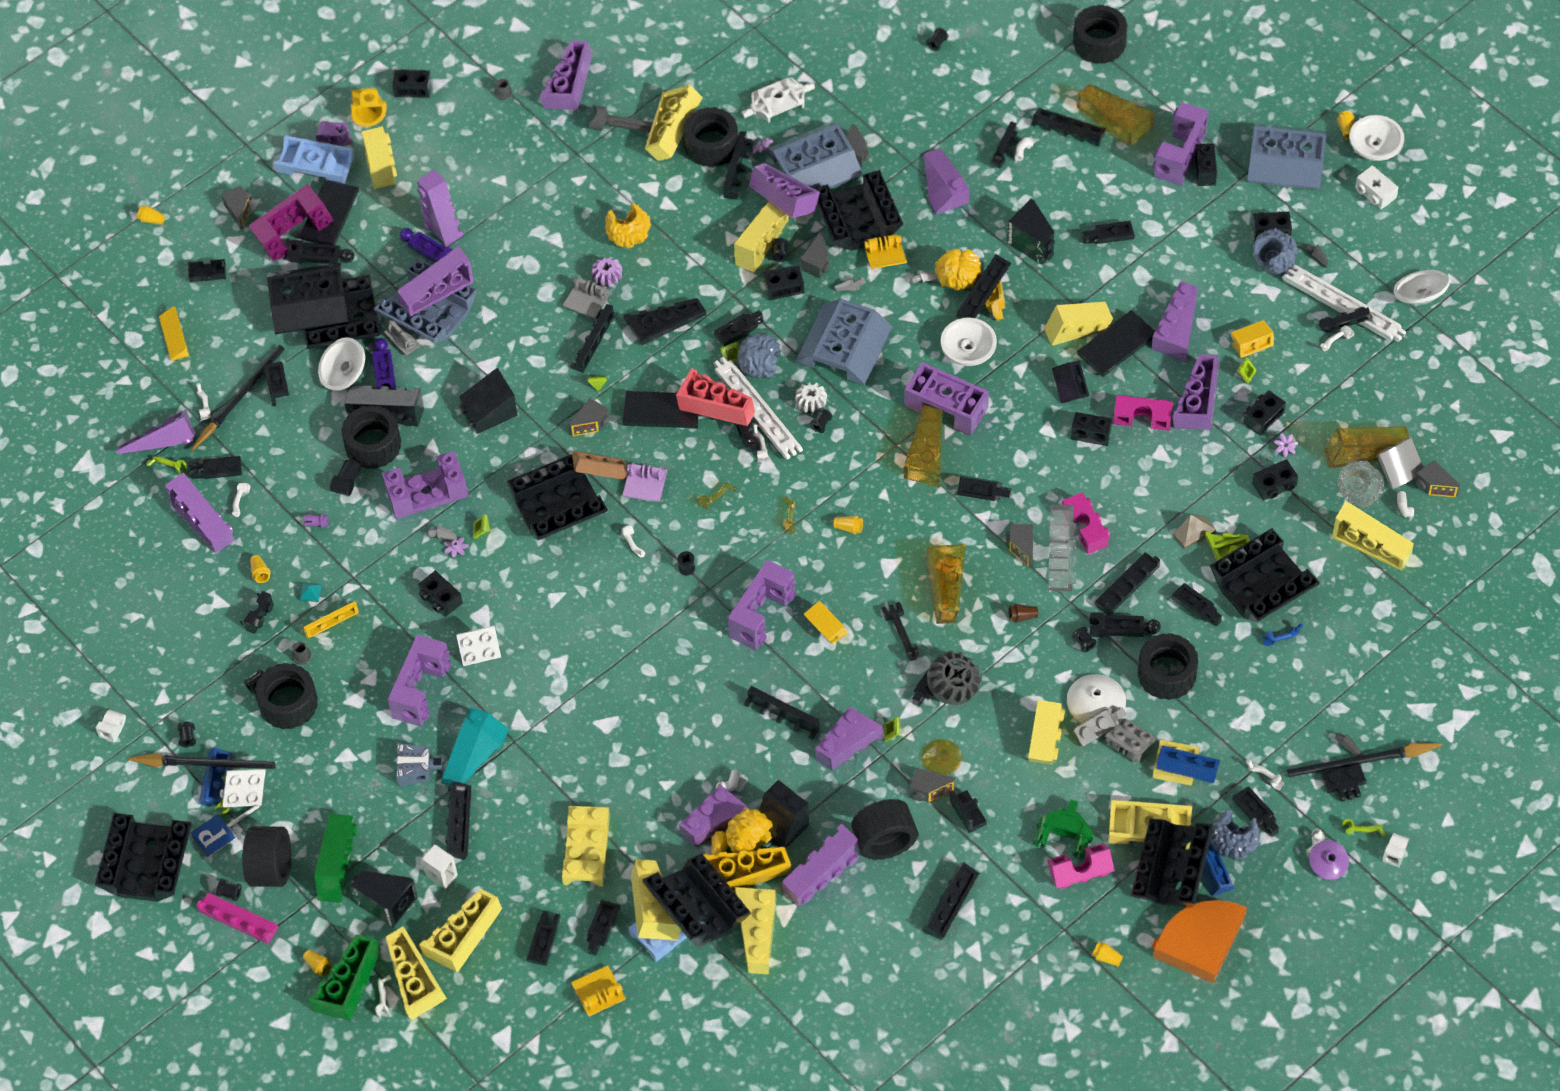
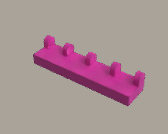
M208 893L204 900H200L197 904L199 913L266 944H269L278 930L277 924L211 893Z

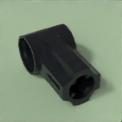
M349 458L345 460L338 476L335 475L331 481L330 491L349 497L353 492L354 481L361 469V465L354 459Z

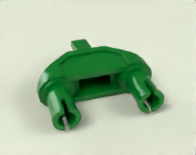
M1070 799L1067 809H1059L1042 816L1037 822L1038 831L1033 844L1039 847L1041 840L1040 848H1045L1049 833L1075 839L1077 841L1072 855L1077 858L1079 853V859H1083L1086 853L1085 848L1093 841L1094 836L1080 813L1076 812L1078 801Z

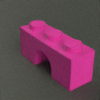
M1117 395L1113 424L1132 426L1133 419L1136 416L1145 415L1151 420V429L1170 431L1173 402Z
M1083 492L1062 500V512L1069 524L1082 522L1087 525V527L1079 531V541L1086 553L1090 554L1107 547L1110 538L1109 530L1107 527H1103L1101 517L1097 512H1094L1091 500L1086 498Z
M1100 843L1085 848L1086 859L1079 866H1072V861L1066 854L1047 859L1052 883L1056 888H1067L1073 883L1087 882L1090 878L1096 876L1104 877L1113 872L1112 857L1107 845Z

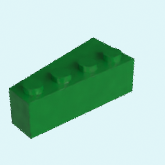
M329 815L314 874L318 901L342 903L350 854L354 847L353 837L357 835V824H354V816Z
M358 934L354 937L343 952L341 960L337 965L334 964L330 970V975L325 981L321 982L318 986L319 990L308 1000L314 1012L348 1021L352 1020L381 952V948L375 938Z

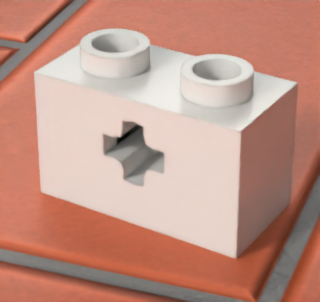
M1373 165L1357 177L1355 186L1357 191L1381 210L1397 198L1398 186Z
M436 845L424 853L422 861L426 877L445 890L458 875L454 857Z

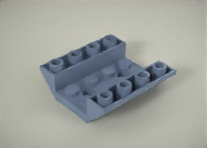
M830 122L767 148L773 162H778L783 173L811 188L828 184L831 189L862 176L854 150L839 124L835 122ZM829 143L834 144L831 148L825 147ZM795 157L802 158L800 161L792 160Z
M1254 123L1247 182L1320 190L1327 131ZM1271 142L1275 145L1270 147L1266 143ZM1307 146L1310 147L1311 150L1306 151L1302 149V147Z
M416 258L407 269L408 280L403 286L432 265ZM468 285L411 317L399 302L398 293L392 299L384 296L374 310L433 342L445 341L450 338L468 316L477 293V288ZM440 315L447 316L446 319H438Z
M838 299L825 303L796 358V363L813 368L816 361L847 371V380L865 385L892 330V325L876 310L847 300ZM849 318H853L856 321L853 323H848L846 320ZM840 347L841 350L836 352L832 348Z

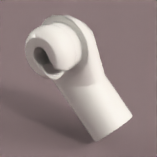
M732 770L729 780L727 782L719 781L716 789L722 785L729 792L736 790L740 772Z

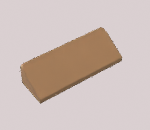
M578 451L572 452L576 472L625 480L628 475V465L624 459Z

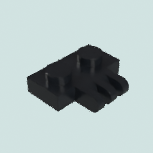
M1360 764L1321 774L1327 794L1337 791L1341 802L1346 801L1345 793L1349 800L1354 798L1353 791L1356 798L1361 797L1358 786L1366 784V778Z

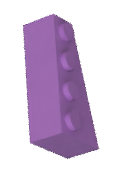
M571 40L561 57V63L554 70L553 77L549 78L545 91H542L540 94L544 109H579L592 58V51L588 41Z
M765 163L753 166L749 186L793 219L815 212L819 191Z
M434 169L417 180V192L420 195L419 203L422 206L421 214L424 217V227L428 231L431 230L447 247L464 235L462 230L457 227L460 223L453 213L455 208L450 201L451 196L446 181Z
M1180 281L1153 335L1152 350L1186 362L1197 300V286Z
M1199 354L1191 372L1190 380L1187 382L1183 396L1178 402L1177 410L1173 414L1174 429L1212 430L1219 375L1218 355Z
M184 473L165 485L171 506L215 553L234 541L232 527L228 523L225 524L220 514L211 507L209 502Z
M842 823L836 828L839 832L833 838L828 836L823 841L824 845L819 851L814 850L809 855L805 865L801 863L782 881L783 892L798 907L803 903H808L817 891L824 890L829 881L833 878H838L846 867L852 866L857 862L858 839Z

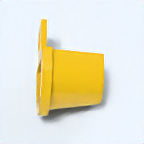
M377 89L352 90L350 112L353 121L362 127H371L380 123L385 117L387 103L381 99Z

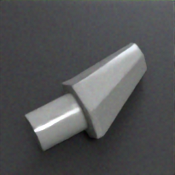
M920 270L917 271V275L910 277L913 284L919 281L924 283L938 280L936 273Z
M863 277L857 280L851 279L835 286V289L837 291L859 290V286L865 284V279Z
M439 525L437 529L428 531L429 537L438 536L440 540H457L456 534Z

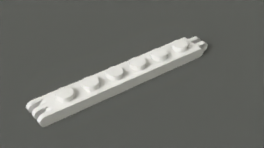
M1297 265L1291 266L1286 274L1282 276V279L1340 313L1347 312L1348 314L1354 312L1356 308L1369 307ZM1369 307L1373 318L1359 324L1389 341L1393 339L1400 342L1406 334L1401 329V325Z
M724 357L720 358L722 365L716 360L714 362L715 372L729 389L733 388L752 398L755 414L752 417L783 457L786 460L790 459L789 453L795 456L797 454L795 449L799 453L802 452L801 445L731 360L727 361Z

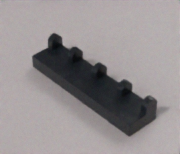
M1038 108L1032 120V126L1034 127L1039 122L1047 125V131H1051L1052 127L1064 130L1063 136L1066 137L1069 132L1080 135L1081 142H1084L1086 138L1096 140L1095 146L1097 147L1100 146L1106 132V128L1043 108Z
M740 131L723 185V198L733 200L738 198V194L734 193L733 189L734 186L741 187L742 181L737 180L738 172L745 173L746 167L742 166L741 162L743 158H750V153L745 151L746 146L754 145V140L748 139L747 132Z
M997 254L994 255L957 311L956 317L958 319L976 318L1011 266V262Z
M606 304L604 309L600 310V316L593 323L591 333L585 337L586 342L582 349L577 352L576 363L572 362L570 365L571 369L584 373L615 317L612 305Z
M1145 552L1095 600V606L1107 615H1111L1160 567V559L1157 556L1151 557Z
M753 686L747 691L748 698L744 706L749 707L753 703L761 707L760 714L764 715L766 711H769L778 716L776 722L781 723L785 719L795 724L794 731L798 732L800 727L809 731L808 738L812 740L820 729L819 719Z
M453 781L448 786L450 795L447 802L449 811L448 819L446 820V825L448 826L447 837L445 838V843H447L446 852L454 858L465 860L468 857L472 785Z
M965 862L958 864L953 878L949 880V885L944 894L939 898V903L930 914L929 921L922 929V932L925 934L931 933L939 940H942L948 932L980 874Z

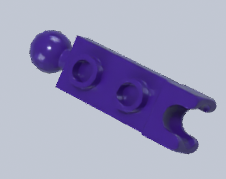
M403 228L400 231L399 236L401 240L408 242L410 249L433 263H436L453 250L448 246L441 245L420 231L416 235H414L410 228Z
M378 338L374 341L373 345L376 351L372 352L377 389L387 386L391 390H397L391 349H387L388 343L384 338Z

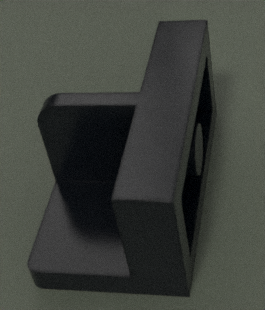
M1080 360L1052 368L1062 404L1089 397Z
M282 361L264 365L273 407L276 406L275 398L289 395Z
M954 790L950 791V804L969 833L987 825L985 817L978 808V800L976 798H972L967 790L958 795Z

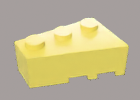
M1038 700L1028 757L1030 762L1052 765L1053 760H1057L1059 748H1056V743L1060 741L1062 729H1059L1060 721H1064L1065 710L1062 709L1061 703Z

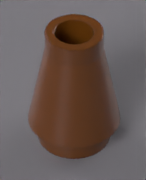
M1020 604L1009 606L1010 621L1018 623L1038 618L1037 606Z

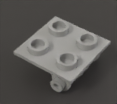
M575 277L573 280L575 286L564 302L563 307L596 319L612 291L605 286L597 285L595 282L592 283V281L583 280L581 277Z
M1126 718L1105 735L1107 737L1105 741L1108 743V746H1111L1118 752L1123 750L1122 755L1125 756L1127 754L1126 757L1133 762H1139L1142 759L1141 754L1158 740Z

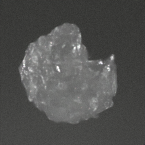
M1355 460L1347 463L1339 473L1337 486L1341 495L1347 497V502L1357 508H1369L1370 504L1378 503V499L1385 489L1383 476L1367 460L1358 462Z

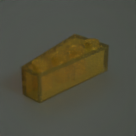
M1088 84L1077 94V108L1128 146H1131L1154 126V112L1092 84Z
M924 405L904 464V479L940 487L942 410Z
M1406 426L1339 428L1333 433L1324 452L1330 469L1379 461L1377 454L1410 437Z
M966 544L928 546L925 560L936 624L956 623L959 612Z

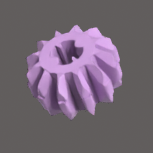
M603 256L602 260L597 259L596 264H593L591 274L596 284L601 283L602 287L605 285L611 287L612 283L617 284L618 280H621L622 266L619 264L618 259L613 260L612 257L606 259Z

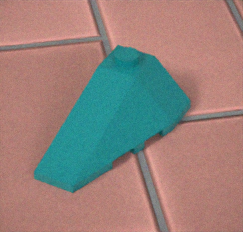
M470 707L458 734L441 783L448 786L453 781L465 784L475 774V770L482 763L485 764L489 759L488 757L502 746L509 728L490 713Z

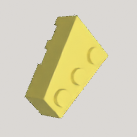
M1106 302L1056 305L1044 330L1051 346L1103 332L1110 326L1113 318Z

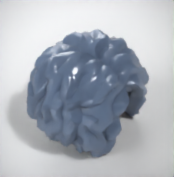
M1274 228L1259 234L1253 243V258L1259 266L1265 267L1267 273L1281 274L1287 272L1291 266H1295L1294 261L1296 255H1298L1297 244L1288 234Z
M756 333L746 337L745 340H742L737 355L741 371L752 378H772L777 368L775 365L776 357H779L781 353L780 344L776 342L775 338L769 336L768 333Z
M1227 809L1219 814L1218 819L1213 821L1212 825H1214L1211 844L1218 851V854L1223 857H1230L1234 860L1245 859L1248 854L1255 852L1256 848L1261 845L1256 819L1253 818L1247 826L1238 828L1232 819L1233 812L1231 809Z

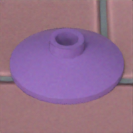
M1324 840L1317 843L1311 849L1309 864L1313 872L1320 878L1335 880L1343 876L1347 871L1349 858L1346 850L1339 843ZM1328 855L1333 856L1334 861H1330Z

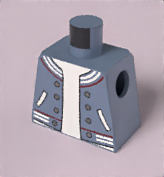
M398 744L397 781L399 786L428 782L431 780V770H442V758H431L428 747Z

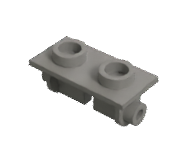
M393 320L387 323L388 329L384 333L405 355L421 346L401 324Z

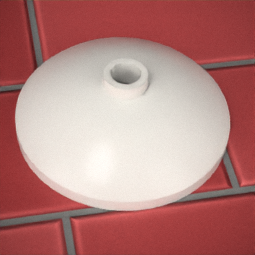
M1371 115L1359 119L1352 126L1349 140L1352 148L1360 156L1379 161L1390 159L1400 152L1404 144V133L1394 120L1385 116Z
M1437 270L1415 272L1405 276L1396 283L1394 295L1398 300L1407 304H1426L1445 293L1449 287V278L1444 272Z
M976 318L955 320L944 329L941 335L943 353L949 360L959 365L974 366L987 361L996 349L997 339L994 330L986 322Z
M341 338L325 350L318 367L319 379L323 386L332 391H340L351 386L359 378L365 363V352L362 345L352 338Z
M1091 674L1083 676L1071 685L1067 694L1068 710L1079 723L1086 721L1104 709L1111 708L1114 711L1119 707H1123L1125 710L1126 696L1120 684L1105 675Z

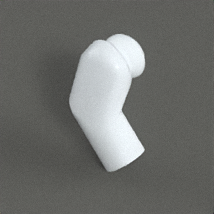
M1023 137L1015 145V160H1023L1024 149H1030L1034 144L1032 139Z
M1404 491L1398 492L1397 504L1401 515L1405 518L1413 517L1414 508L1407 507L1406 493Z
M1315 829L1311 833L1312 846L1305 851L1308 857L1311 849L1317 843L1325 840V836L1320 829Z

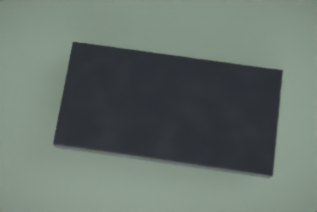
M325 179L318 197L325 205L333 221L319 231L311 220L307 218L299 235L300 239L319 244L335 245L359 193V187Z
M1130 310L1077 351V355L1104 377L1153 339L1155 330L1135 312Z
M626 391L623 426L698 428L699 414L680 410L676 397L677 393Z

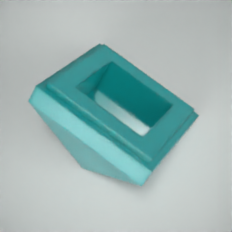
M303 583L300 601L319 602L322 584Z

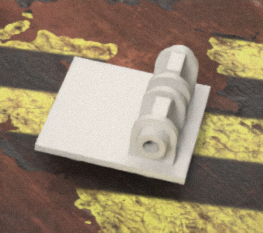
M495 626L456 634L463 666L501 657Z
M228 770L226 772L225 788L220 790V797L223 798V807L260 806L262 804L266 770Z

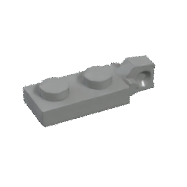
M1119 707L1114 711L1111 708L1104 709L1072 728V731L1083 747L1118 725V719L1125 716L1126 712L1123 707Z

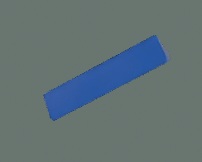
M1162 746L1156 768L1214 783L1220 760Z
M213 747L209 751L207 759L231 760L232 753ZM205 767L199 798L200 805L217 806L222 801L220 790L225 788V781L222 779V776L226 775L229 767Z
M1210 840L1202 877L1210 895L1214 896L1233 890L1235 887L1218 851L1214 849Z

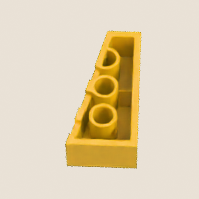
M784 847L758 849V851L748 852L744 850L738 853L722 852L716 855L703 854L734 892L735 887L748 888L791 873V863Z

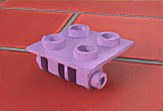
M635 463L628 464V476L622 496L660 502L668 470L663 469V467L646 466L645 464L643 466L636 465Z

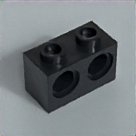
M395 69L392 85L394 97L430 98L432 83L430 70Z
M1214 143L1196 144L1197 185L1216 186L1217 165Z
M1289 211L1253 214L1252 231L1254 242L1259 234L1274 228L1291 236L1292 224Z
M799 265L763 272L768 300L805 293L804 281Z
M1268 390L1264 395H1259L1252 406H1248L1245 409L1243 424L1261 436L1285 413L1286 402Z
M1075 412L1071 429V440L1108 446L1113 418Z
M1286 459L1254 473L1252 484L1262 500L1265 501L1269 498L1273 499L1285 491L1293 490L1297 486L1298 475Z
M436 570L418 584L419 596L425 602H430L432 608L445 617L463 603L461 593Z

